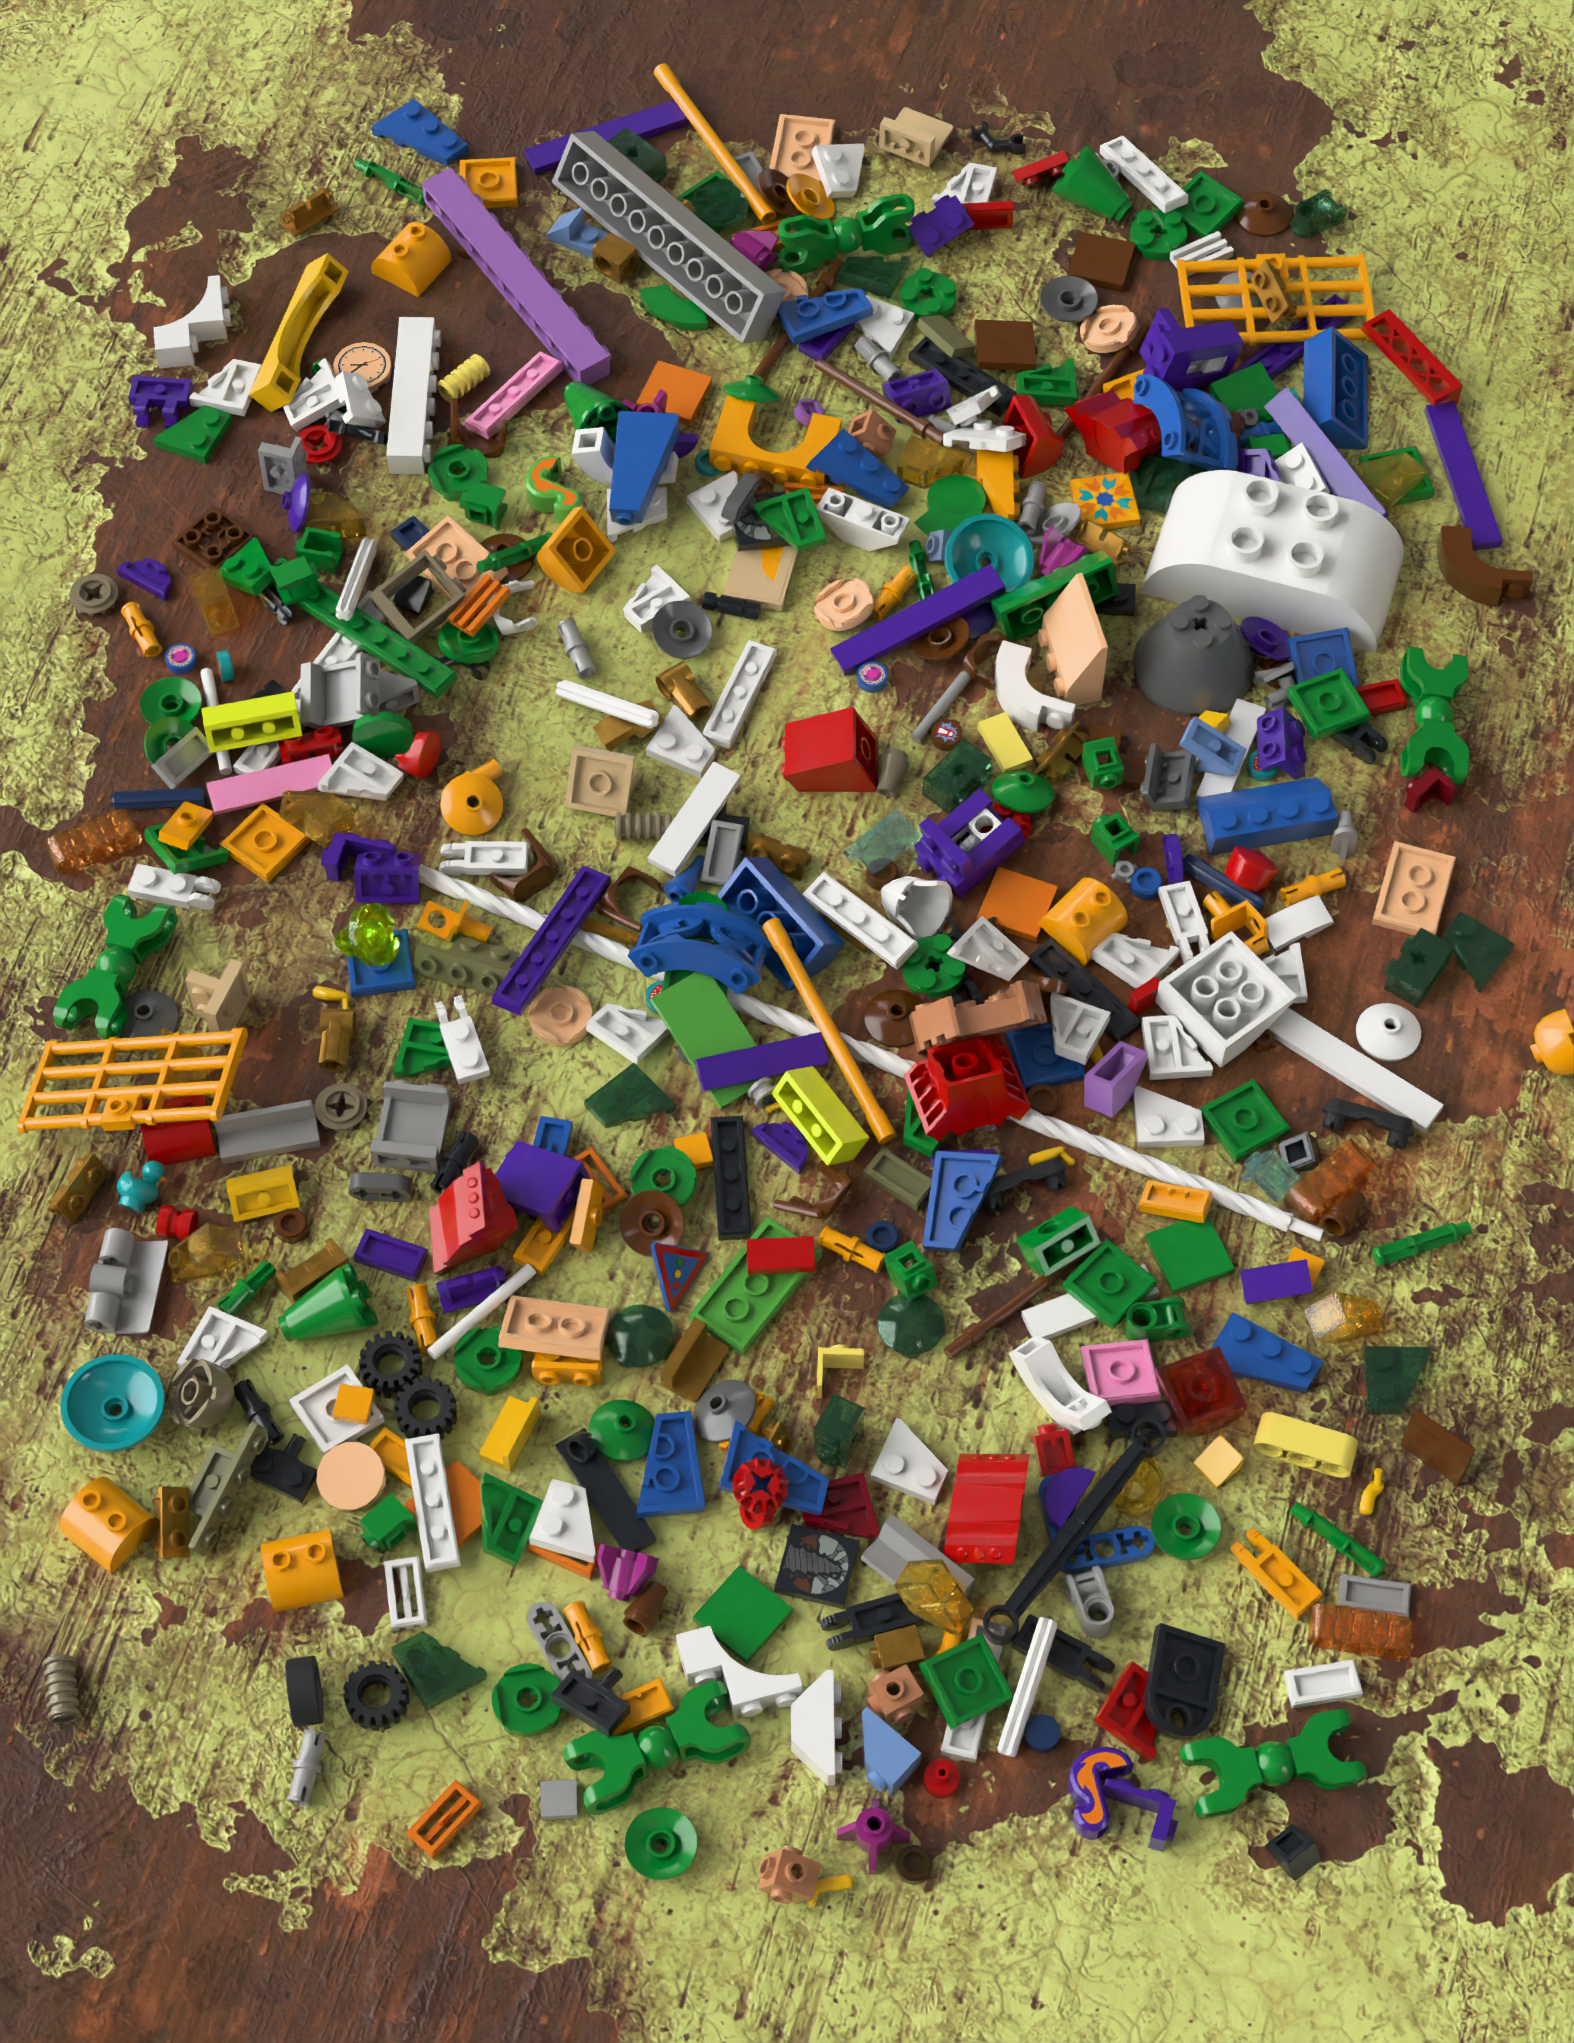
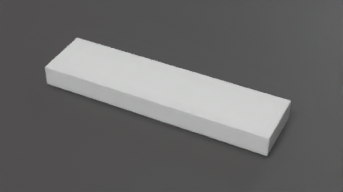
M1124 136L1100 145V154L1105 159L1115 161L1119 165L1120 173L1164 213L1188 203V194Z
M748 640L702 732V735L709 743L731 749L777 656V649Z
M1236 699L1229 716L1232 723L1222 734L1246 748L1245 755L1236 774L1233 776L1205 772L1196 798L1233 791L1257 734V718L1265 715V707Z
M713 762L648 856V863L675 877L712 824V820L716 818L740 783L741 775Z
M825 872L803 893L806 901L897 970L919 947L914 939Z
M1145 1264L1140 1265L1143 1269H1145L1148 1272ZM1155 1287L1141 1302H1147L1149 1300L1157 1298L1159 1295L1157 1287ZM1070 1294L1062 1295L1023 1310L1021 1314L1031 1337L1036 1335L1046 1340L1100 1320Z
M438 1433L405 1439L426 1573L459 1567L461 1563L440 1435Z
M972 1617L967 1640L982 1633L984 1635L982 1619ZM989 1621L988 1629L995 1635L1004 1636L1007 1625ZM985 1637L999 1664L1003 1645H995ZM987 1713L952 1730L947 1723L940 1755L976 1763Z

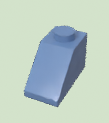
M866 1707L862 1711L861 1720L866 1779L876 1790L880 1792L886 1790L892 1796L920 1765L921 1752Z

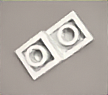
M1318 895L1289 906L1265 919L1268 923V938L1276 952L1303 936L1308 939L1334 924L1333 919Z

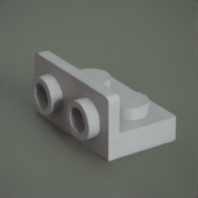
M295 437L291 448L277 444L261 443L258 449L264 490L284 494L285 491L290 492L295 480L301 473H307L310 479V470L306 467L307 450H304L301 437Z

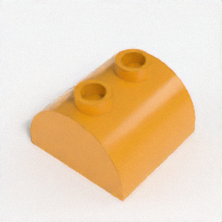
M411 222L372 262L371 269L374 275L419 297L452 261L448 246L434 230L424 224Z
M581 506L574 508L539 550L537 559L544 573L557 585L571 592L583 593L616 553V549Z
M1083 878L1037 924L1085 967L1092 960L1093 950L1113 932L1119 933L1126 926L1128 915L1120 899L1107 886L1095 879Z
M103 1476L88 1483L71 1500L62 1515L60 1530L61 1533L112 1574L155 1530L160 1521L156 1520L157 1518L108 1477Z
M330 1528L261 1543L264 1572L274 1613L344 1598Z

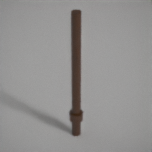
M837 259L828 272L820 276L816 282L817 287L808 299L824 297L826 292L832 291L837 283V277L845 268V263L842 260ZM785 330L752 375L760 376L764 379L791 342Z
M1140 322L1138 324V332L1135 338L1127 346L1119 349L1081 400L1084 401L1088 397H1094L1096 394L1101 393L1103 384L1110 382L1126 359L1134 355L1140 347L1139 342L1149 330L1146 323ZM1070 417L1066 419L1056 432V434L1062 436L1064 441L1076 427Z
M819 358L816 361L815 368L907 424L913 428L915 434L924 439L929 438L942 447L944 446V433L934 428V424L924 417H916L826 360Z
M1097 1234L1102 1244L1104 1242V1239L1099 1234ZM1101 1244L1049 1276H1040L979 1323L973 1322L962 1330L963 1335L943 1349L946 1356L952 1360L969 1346L975 1347L986 1338L985 1334L1086 1260Z

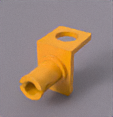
M1217 891L1212 892L1216 899L1211 894L1205 897L1203 906L1214 916L1211 920V938L1214 941H1218L1230 931L1234 932L1246 925L1254 935L1257 933L1263 935L1260 941L1265 938L1268 942V923L1247 900L1232 908ZM1254 919H1255V920L1257 921V923L1259 924L1260 930H1259L1258 927L1256 926V924H1255V922H1254Z
M465 899L458 913L433 901H428L417 924L420 930L450 943L453 935H457L458 932L475 938L479 942L486 943L493 926H489L467 915L466 908L470 902ZM432 913L443 915L446 920L445 926L442 928L433 927L428 921L429 915Z

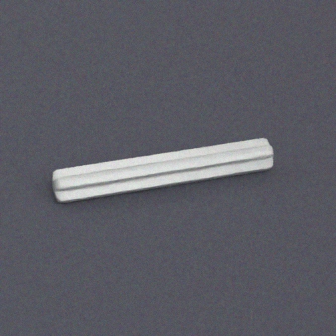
M366 537L361 541L336 607V617L339 620L344 619L348 621L353 616L377 552V541L375 539L370 540Z
M567 680L559 681L556 685V695L563 699L649 729L656 727L659 723V714L654 710Z
M1040 1617L1010 1707L998 1745V1752L1008 1757H1015L1021 1743L1025 1725L1028 1721L1056 1633L1057 1622L1052 1619Z

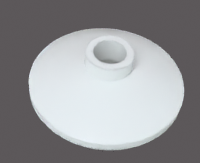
M1381 1003L1369 1007L1360 1015L1356 1025V1037L1358 1043L1367 1054L1382 1061L1392 1062L1403 1060L1415 1052L1420 1043L1421 1028L1416 1017L1404 1007L1391 1003ZM1385 1025H1391L1395 1029H1388Z

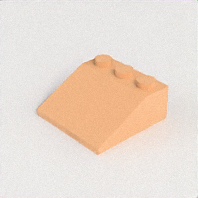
M1083 573L1075 575L1043 615L1042 629H1038L1039 644L1041 647H1046L1048 653L1046 654L1047 668L1049 672L1054 671L1056 677L1054 679L1055 692L1058 697L1062 696L1063 701L1076 705L1101 701L1108 645Z

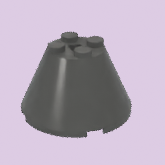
M1195 595L1190 600L1179 604L1149 627L1138 640L1133 655L1134 677L1144 695L1160 708L1190 717V713L1202 714L1205 710L1223 713L1231 709L1237 698L1242 700L1252 686L1255 675V658L1252 648L1243 637L1232 616L1220 604L1208 600L1203 595Z

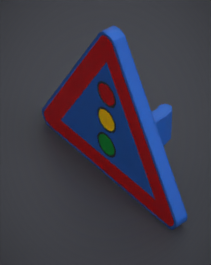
M653 1242L651 1244V1252L665 1307L668 1312H674L707 1261L708 1253Z

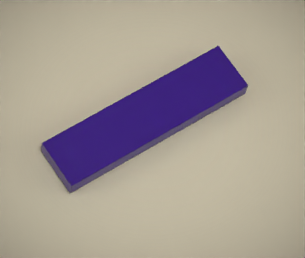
M818 1032L696 1059L694 1063L702 1093L755 1082L764 1077L782 1076L789 1070L814 1066V1068L827 1066L829 1060L822 1034Z

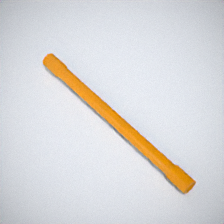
M667 64L658 65L654 70L655 77L672 96L747 199L751 209L761 223L765 225L774 221L776 218L775 211L766 203L680 85L678 78Z
M779 918L768 920L763 924L762 928L773 949L779 954L856 1096L879 1144H885L893 1140L897 1135L871 1092L797 956L784 926Z

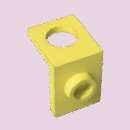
M840 1344L833 1345L830 1348L818 1347V1399H822L823 1368L863 1369L864 1349L850 1348L847 1345Z

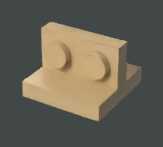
M574 745L571 752L565 807L615 817L617 812H621V815H626L629 811L631 791L638 781L639 770L634 769L636 756Z
M231 958L221 979L194 970H190L185 979L194 1012L201 1018L206 1019L209 1032L231 1031L235 1028L252 996L243 962Z

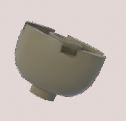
M190 1359L178 1369L173 1377L171 1385L176 1386L174 1398L168 1396L170 1416L175 1423L190 1428L204 1429L219 1424L227 1416L234 1403V1386L232 1378L223 1367L204 1359Z

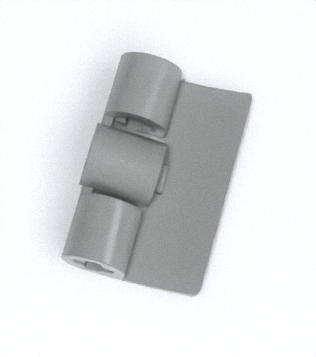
M110 1228L105 1230L98 1263H94L90 1276L89 1291L91 1295L84 1325L87 1328L97 1332L112 1334L149 1333L168 1250V1240L135 1241V1236L124 1229Z

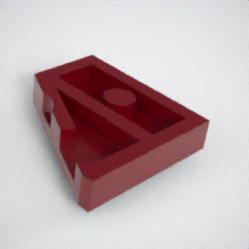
M864 1473L830 1480L820 1516L801 1511L803 1522L806 1526L876 1540L880 1534Z

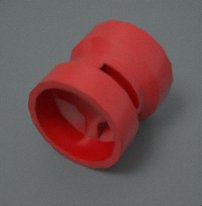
M163 1204L156 1223L157 1237L169 1239L171 1236H175L180 1241L191 1243L197 1232L198 1210L186 1208L181 1212L175 1206Z

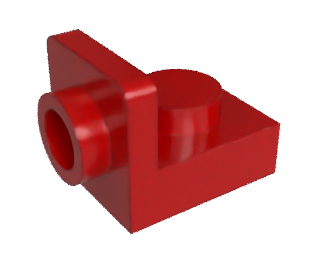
M1057 1423L1037 1426L1038 1432L1029 1434L1030 1440L1034 1442L1041 1477L1055 1475L1068 1468H1076L1068 1429L1058 1428Z

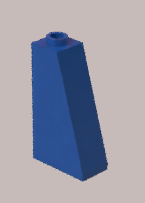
M619 411L609 504L612 522L624 526H629L633 523L642 524L680 434L678 414Z

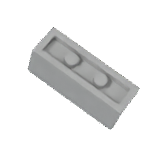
M312 1100L223 1115L221 1121L214 1122L222 1164L321 1146Z
M893 1514L884 1522L878 1538L861 1556L863 1562L901 1592L916 1601L921 1608L939 1622H944L965 1601L975 1581L971 1575Z

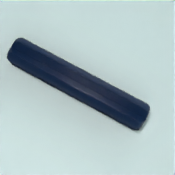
M203 788L115 791L112 794V805L115 810L180 807L184 801L204 806L206 802V794Z
M1187 854L1182 860L1184 872L1231 901L1240 904L1247 900L1259 913L1263 909L1266 901L1263 897L1236 885L1224 873L1193 854Z

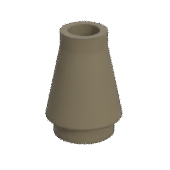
M887 748L879 756L877 792L880 795L887 797L895 795L896 789L909 766L907 761L908 755L904 751Z

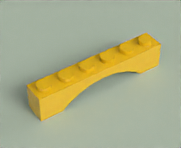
M328 253L307 264L249 393V396L270 412L292 401L301 381L300 363L306 344L320 318L340 293L349 270Z

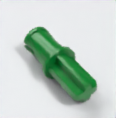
M263 1261L244 1280L238 1278L236 1280L237 1284L216 1303V1306L220 1311L234 1316L251 1299H257L255 1293L275 1276L276 1269L268 1261Z

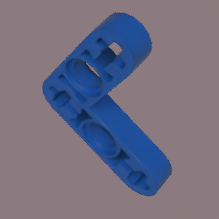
M1055 1475L1046 1476L1041 1481L1038 1491V1499L1049 1543L1059 1531L1049 1522L1043 1498L1048 1482ZM1133 1526L1087 1535L1073 1553V1555H1079L1076 1557L1075 1563H1070L1068 1560L1060 1571L1065 1574H1079L1092 1571V1567L1097 1565L1101 1569L1142 1562L1152 1555L1155 1540L1152 1532L1143 1526ZM1135 1537H1139L1141 1542H1147L1144 1544L1143 1550H1138L1136 1545H1131ZM1120 1539L1123 1540L1122 1546H1126L1123 1555L1120 1554V1552H1121V1545H1120V1542H1119ZM1101 1542H1106L1113 1547L1114 1554L1109 1558L1099 1557L1095 1552V1546ZM1084 1546H1089L1088 1556L1090 1561H1086L1087 1555L1084 1554Z

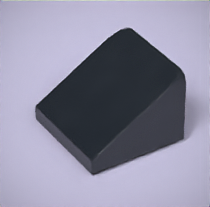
M418 575L395 593L393 599L395 606L420 615L433 594L431 580Z
M1309 1132L1278 1143L1285 1173L1291 1174L1324 1167L1317 1139Z
M1293 1824L1265 1845L1267 1851L1294 1881L1319 1863L1321 1859L1316 1843Z

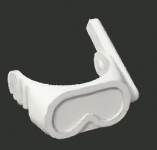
M514 580L501 586L509 587L512 594L518 591L533 589L535 583L533 580L522 582ZM495 592L492 595V597L487 601V604L494 598L497 592ZM500 607L493 614V618L503 636L529 631V629H534L538 625L535 617H530L513 624L512 620L500 616Z

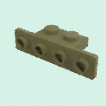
M459 936L449 950L419 943L415 950L413 971L416 974L494 995L518 960L520 953L511 951L505 946H493L479 942L472 937Z
M252 1421L235 1453L213 1443L189 1489V1511L202 1516L188 1545V1548L197 1554L205 1556L207 1551L216 1544L219 1536L218 1529L223 1519L231 1514L235 1505L234 1498L240 1486L245 1485L251 1473L250 1466L255 1456L259 1455L266 1445L268 1430L257 1422Z

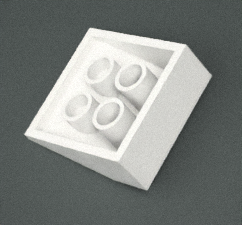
M1230 931L1161 980L1155 1002L1167 1015H1175L1183 1025L1184 1032L1191 1036L1194 1042L1221 1068L1249 1047L1297 1000V995Z

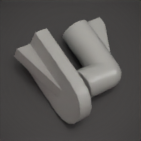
M1289 662L1274 669L1254 672L1256 675L1254 682L1255 684L1266 683L1293 670L1295 666L1293 662ZM1291 675L1277 679L1281 688L1264 696V701L1269 707L1270 712L1282 708L1286 701L1289 700L1286 695L1287 688L1295 685Z
M1342 810L1338 814L1330 846V853L1339 854V860H1345L1346 854H1354L1358 840V831L1352 827V814L1348 810Z

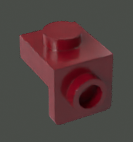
M1433 767L1421 779L1416 777L1407 786V797L1404 806L1412 813H1415L1433 796L1448 806L1453 802L1457 786L1449 776L1440 773Z

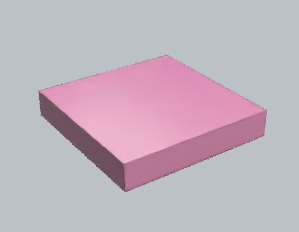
M1148 1339L1081 1346L1080 1354L1090 1394L1106 1400L1109 1407L1121 1404L1130 1405L1160 1401L1161 1393Z

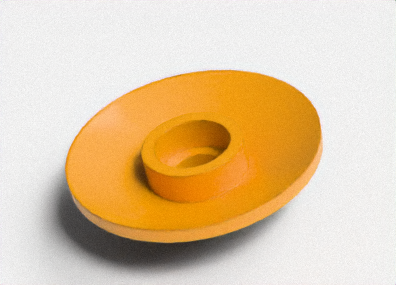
M802 173L793 174L787 180L786 188L788 195L800 212L813 216L818 220L830 219L835 211L833 199L827 198L824 187L820 182Z
M469 773L460 775L447 784L441 796L440 808L444 820L453 830L463 835L476 836L490 831L498 823L503 811V798L498 787L489 778ZM474 797L478 800L479 805L472 808L467 804V799Z

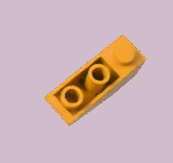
M977 449L976 481L984 488L986 501L996 515L1008 518L1013 522L1019 521L1020 502H1014V497H1019V479H1014L1013 473H1018L1019 456L1013 455V450L1000 452Z

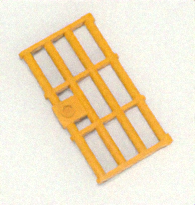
M1285 253L1257 254L1256 259H1244V257H1237V260L1184 261V259H1177V272L1186 328L1194 327V321L1245 320L1247 332L1238 333L1244 341L1243 344L1256 346L1259 343L1304 342L1324 331L1317 330L1315 317L1366 316V321L1375 317L1364 253H1357V256L1305 257L1304 255H1298L1297 258H1286ZM1265 259H1268L1270 265L1278 268L1286 286L1283 292L1289 294L1302 293L1304 306H1297L1296 315L1293 318H1306L1308 330L1255 332L1254 319H1269L1264 307H1251L1250 295L1258 294L1253 283H1248L1246 271H1256ZM1357 268L1359 280L1309 281L1307 269ZM1298 269L1300 282H1289L1288 270ZM1238 272L1239 284L1188 285L1186 274ZM1361 291L1363 304L1313 305L1311 293ZM1241 295L1243 308L1192 309L1190 297ZM1378 327L1373 328L1378 333ZM1361 328L1336 329L1348 340L1372 342Z
M243 1027L233 1028L231 1031L192 1034L175 1032L173 1035L134 1038L110 1037L105 1040L76 1042L47 1041L17 1124L18 1132L22 1134L28 1133L31 1130L79 1127L84 1130L96 1126H102L104 1131L132 1130L135 1129L136 1124L144 1123L149 1126L160 1122L209 1119L212 1122L221 1121L243 1048L248 1038L247 1029ZM231 1044L229 1053L225 1056L178 1059L182 1047ZM168 1048L165 1060L114 1063L117 1052ZM104 1053L100 1064L52 1067L56 1056ZM223 1069L219 1081L170 1084L173 1072ZM160 1073L156 1085L105 1088L109 1076ZM95 1077L92 1089L43 1092L47 1080ZM215 1094L212 1106L161 1109L165 1097ZM152 1098L148 1110H141L143 1100ZM100 1101H107L103 1113H97ZM87 1102L83 1114L34 1117L38 1105Z

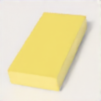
M1006 712L978 722V730L1002 772L1020 770L1032 765L1033 758Z

